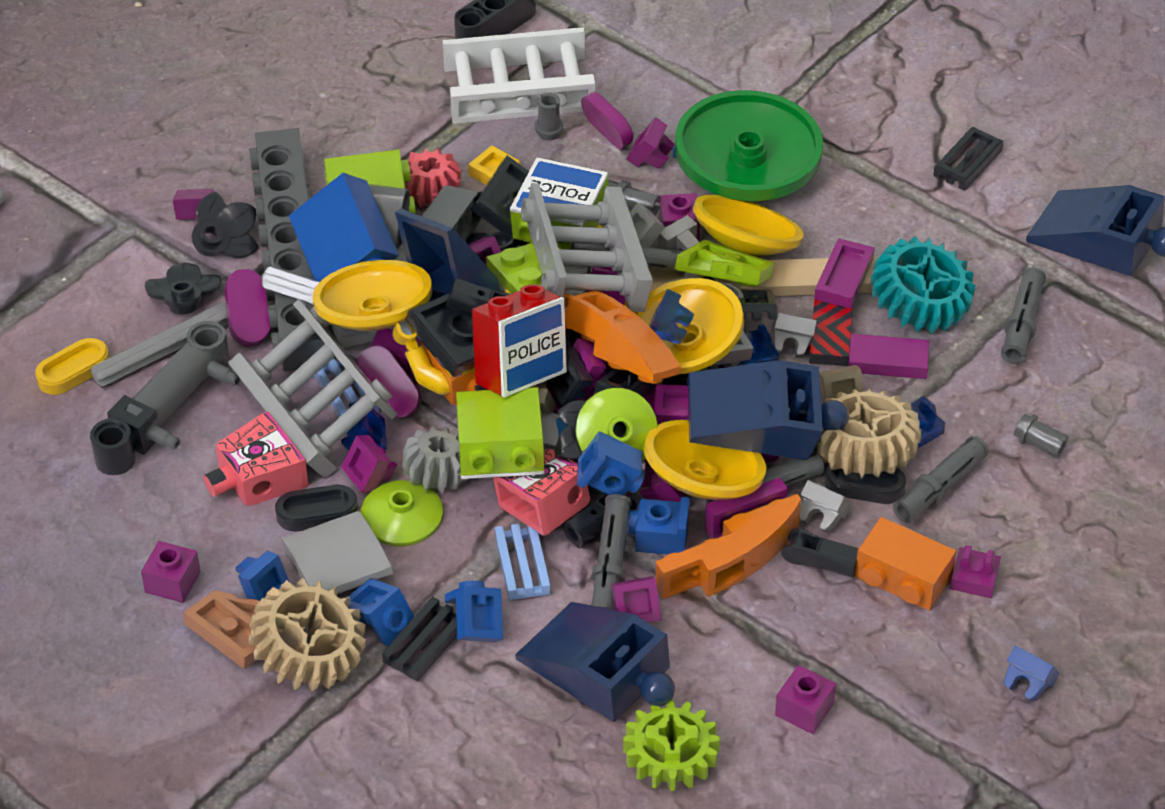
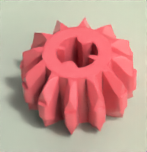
M424 148L421 154L410 152L408 163L411 182H405L404 184L405 189H409L410 196H413L414 202H418L420 208L426 204H431L445 185L460 187L461 169L459 168V163L455 162L452 154H442L440 148L434 152H428Z

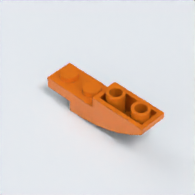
M591 291L575 296L563 293L565 329H572L581 333L583 339L595 342L594 356L607 361L608 365L612 368L627 370L638 375V379L646 383H660L664 378L680 374L681 366L669 348L629 308L600 291Z
M795 494L784 499H776L766 506L747 513L736 514L732 518L723 521L722 537L708 539L698 546L679 553L668 554L663 559L656 561L655 579L657 592L662 600L697 586H701L707 597H710L741 582L766 565L789 542L788 535L790 531L799 527L802 500L800 496Z

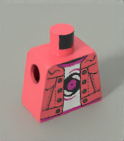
M268 411L260 414L219 441L216 445L219 468L203 475L206 488L213 497L233 489L242 502L249 506L309 486L306 459Z
M553 449L543 451L544 474L493 477L499 507L543 536L549 534L585 508L590 501L588 485L585 488L577 485L578 459L571 461L557 457Z

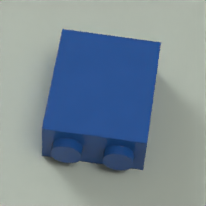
M341 173L289 215L316 281L320 282L329 274L349 265L373 260H394L399 256L367 180Z

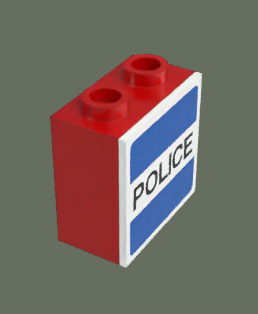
M531 284L525 285L520 288V291L505 297L491 298L488 303L472 309L476 384L505 398L567 372L563 297L545 290L541 285Z

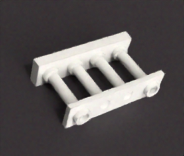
M584 27L442 40L444 71H457L459 83L457 87H450L453 124L538 116L537 98H541L543 93H554L559 96L560 114L583 112L581 99L595 92L594 75H580L577 60L585 59ZM563 61L566 77L544 78L542 63ZM528 65L530 80L509 82L506 66ZM492 68L495 83L473 85L471 69Z

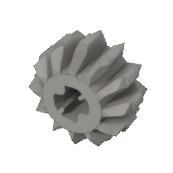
M431 426L429 432L417 430L414 437L407 438L403 451L402 467L404 468L403 474L410 477L412 485L422 484L425 491L430 488H436L440 493H443L445 487L457 489L459 483L466 481V479H461L458 434L451 435L449 428L444 431H437Z

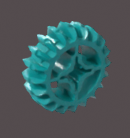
M915 236L908 242L900 238L895 245L889 244L875 262L870 282L873 286L872 297L879 299L878 309L889 310L888 319L896 317L901 320V328L910 324L914 326L916 333L923 327L931 334L938 328L946 331L952 324L957 325L963 319L973 303L972 299L976 287L973 284L974 273L967 270L968 261L957 260V251L949 252L945 250L944 242L937 246L932 244L930 237L924 242H920Z

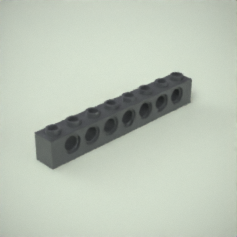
M299 128L255 133L256 148H249L252 170H259V173H252L255 196L262 195L263 197L255 199L258 221L265 220L266 224L258 225L261 247H269V250L261 251L264 273L267 267L273 266L315 280L289 218L291 213L309 200ZM266 289L267 301L275 300L274 305H268L270 327L279 329V332L271 333L274 349L304 322L305 318L293 305L298 299ZM302 301L310 310L314 307L313 304ZM316 332L283 361L284 371L297 370L325 345Z

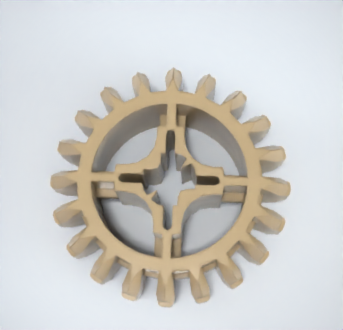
M869 388L867 392H858L856 389H853L851 394L838 392L836 399H825V402L829 400L840 401L847 407L849 412V421L846 427L842 430H823L814 448L816 453L822 458V461L830 464L831 470L842 468L845 475L855 472L859 473L861 478L864 474L870 473L879 477L883 471L894 474L896 467L905 468L908 460L915 459L918 443L921 441L918 413L912 411L910 403H901L900 396L888 397L886 391L873 393Z
M304 578L298 581L295 587L286 580L284 584H281L279 590L272 587L267 592L265 599L262 598L257 603L254 610L255 614L252 615L249 622V630H251L249 645L255 647L253 652L254 660H265L263 665L264 673L271 671L278 673V684L287 678L293 681L294 691L301 686V683H306L311 692L317 689L320 683L329 689L335 684L336 679L343 682L348 677L350 671L357 667L361 659L360 654H362L365 648L366 639L363 636L366 624L358 622L361 617L360 609H349L351 604L350 596L341 599L336 596L337 586L327 591L322 589L321 580L314 583L313 587L308 586ZM306 625L308 626L307 633L304 632ZM307 636L311 637L309 643L306 642Z

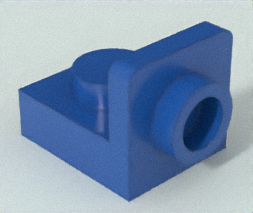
M370 578L350 595L351 604L349 609H360L361 617L359 622L370 625L380 643L386 646L390 645L415 617L400 588Z
M464 581L459 583V588L445 594V603L456 604L457 640L497 642L503 639L501 589L486 588L483 581Z

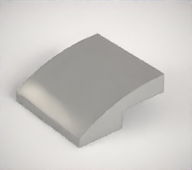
M359 511L281 538L285 553L297 568L300 580L304 578L307 585L311 587L318 580H321L322 589L329 591L337 586V594L363 585L370 578L377 580L393 574L392 566L382 546Z

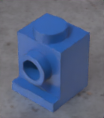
M598 431L578 458L577 485L582 488L590 485L609 495H624L627 491L635 493L643 482L645 471L642 470V451Z
M681 497V502L640 499L638 510L630 509L628 534L635 535V552L668 555L686 550L690 498Z

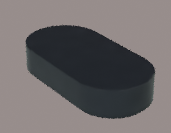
M828 463L825 468L824 484L827 489L845 498L880 504H892L904 496L906 477L896 467L894 474L883 471L879 477L870 473L864 474L861 478L860 474L855 472L845 475L842 468L831 470Z
M340 484L290 491L283 494L275 504L277 522L288 531H304L358 511L356 493L350 487Z

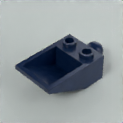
M1131 185L1059 190L1026 236V242L1132 277L1150 247H1152L1157 255L1165 257V227H1162L1165 196Z
M403 209L395 212L407 262L421 267L431 278L433 292L428 302L449 294L455 278L492 291L501 292L498 278L453 228Z
M777 360L690 372L687 377L689 443L808 460L823 430H842L849 421L848 409L840 401L829 400L821 404L819 366Z
M570 602L515 654L517 661L613 722L641 696L649 705L660 707L668 704L675 694L674 681L665 673L670 668L667 634L635 614Z

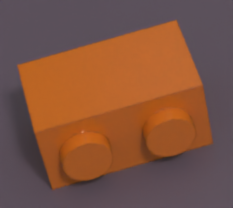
M880 517L857 551L855 577L863 580L870 586L879 587L901 597L907 603L916 604L930 611L952 578L957 550Z

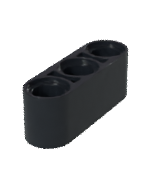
M473 0L455 13V39L509 34L535 16L536 0Z

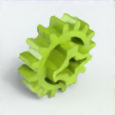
M673 699L666 704V708L660 709L659 706L650 705L649 714L638 709L635 712V722H627L626 736L623 737V753H626V765L628 768L636 767V778L638 780H642L647 776L652 777L653 788H657L662 781L668 782L670 791H675L677 782L683 781L688 788L693 787V777L695 775L706 780L708 778V767H716L720 736L716 735L715 721L706 722V711L704 709L697 711L695 714L692 713L690 702L684 703L682 708H675ZM669 739L673 740L674 750L670 749Z

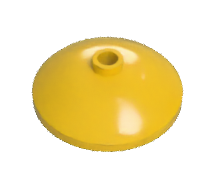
M703 195L695 200L693 206L697 220L715 240L729 248L746 254L768 256L788 252L800 246L804 236L802 229L789 218L750 201L729 199L720 195Z
M373 260L349 265L329 274L315 287L312 299L316 313L335 326L359 331H377L393 327L397 322L405 321L409 310L423 305L430 300L433 289L429 274L415 264L398 260Z
M702 278L681 279L664 284L649 293L645 312H634L669 348L681 366L680 374L702 370L721 360L737 344L744 327V313L735 293L719 282Z
M673 420L658 424L657 428L649 431L645 439L644 455L654 472L671 486L694 497L713 500L740 498L756 491L763 483L766 474V463L761 453L689 443V420Z

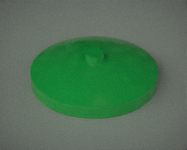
M752 90L718 93L694 104L684 113L677 125L675 155L683 172L703 189L729 199L764 201L789 195L810 182L821 164L823 137L817 122L798 104L775 94Z

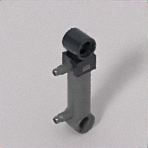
M202 321L190 327L187 332V343L133 398L124 395L107 412L108 419L102 420L93 426L90 431V441L95 464L99 471L107 475L126 473L135 463V451L145 455L155 443L171 449L178 448L180 439L160 426L208 376L231 385H237L240 382V377L228 367L230 357L226 331L222 325L213 321Z

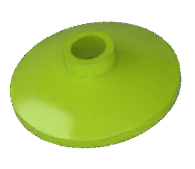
M623 388L605 389L594 394L582 406L576 421V438L583 452L598 431L642 451L643 461L646 459L644 455L646 436L651 429L657 428V420L649 403L639 394ZM619 421L626 425V433L620 438L613 432V426Z
M396 480L382 484L372 490L362 503L361 514L379 542L391 546H409L426 540L436 532L442 522L443 506L439 496L431 488L425 491L422 484L412 485L410 480Z

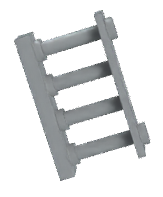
M531 183L528 198H523L521 219L523 222H527L542 272L541 286L560 297H563L564 289L619 291L620 295H624L627 306L632 312H645L653 280L621 187L606 186L603 202L599 201L597 205L545 203L539 183ZM550 219L593 220L598 225H601L602 228L551 226ZM557 242L604 244V247L609 248L610 251L558 249ZM564 266L611 267L612 271L617 272V275L569 274L565 272Z
M298 299L293 305L305 318L304 322L263 359H256L251 362L239 352L228 363L265 411L270 413L306 459V463L326 479L337 469L328 457L332 452L331 446L376 406L391 419L397 415V412L387 402L393 397L378 379L371 382L327 329L331 323L321 318L316 313L314 307L310 310ZM316 332L325 345L280 385L275 383L272 386L268 381L273 376L271 372ZM336 356L345 369L300 410L295 408L292 411L288 406L292 401L290 397ZM356 381L366 394L320 435L315 433L312 436L308 432V429L312 426L310 422Z

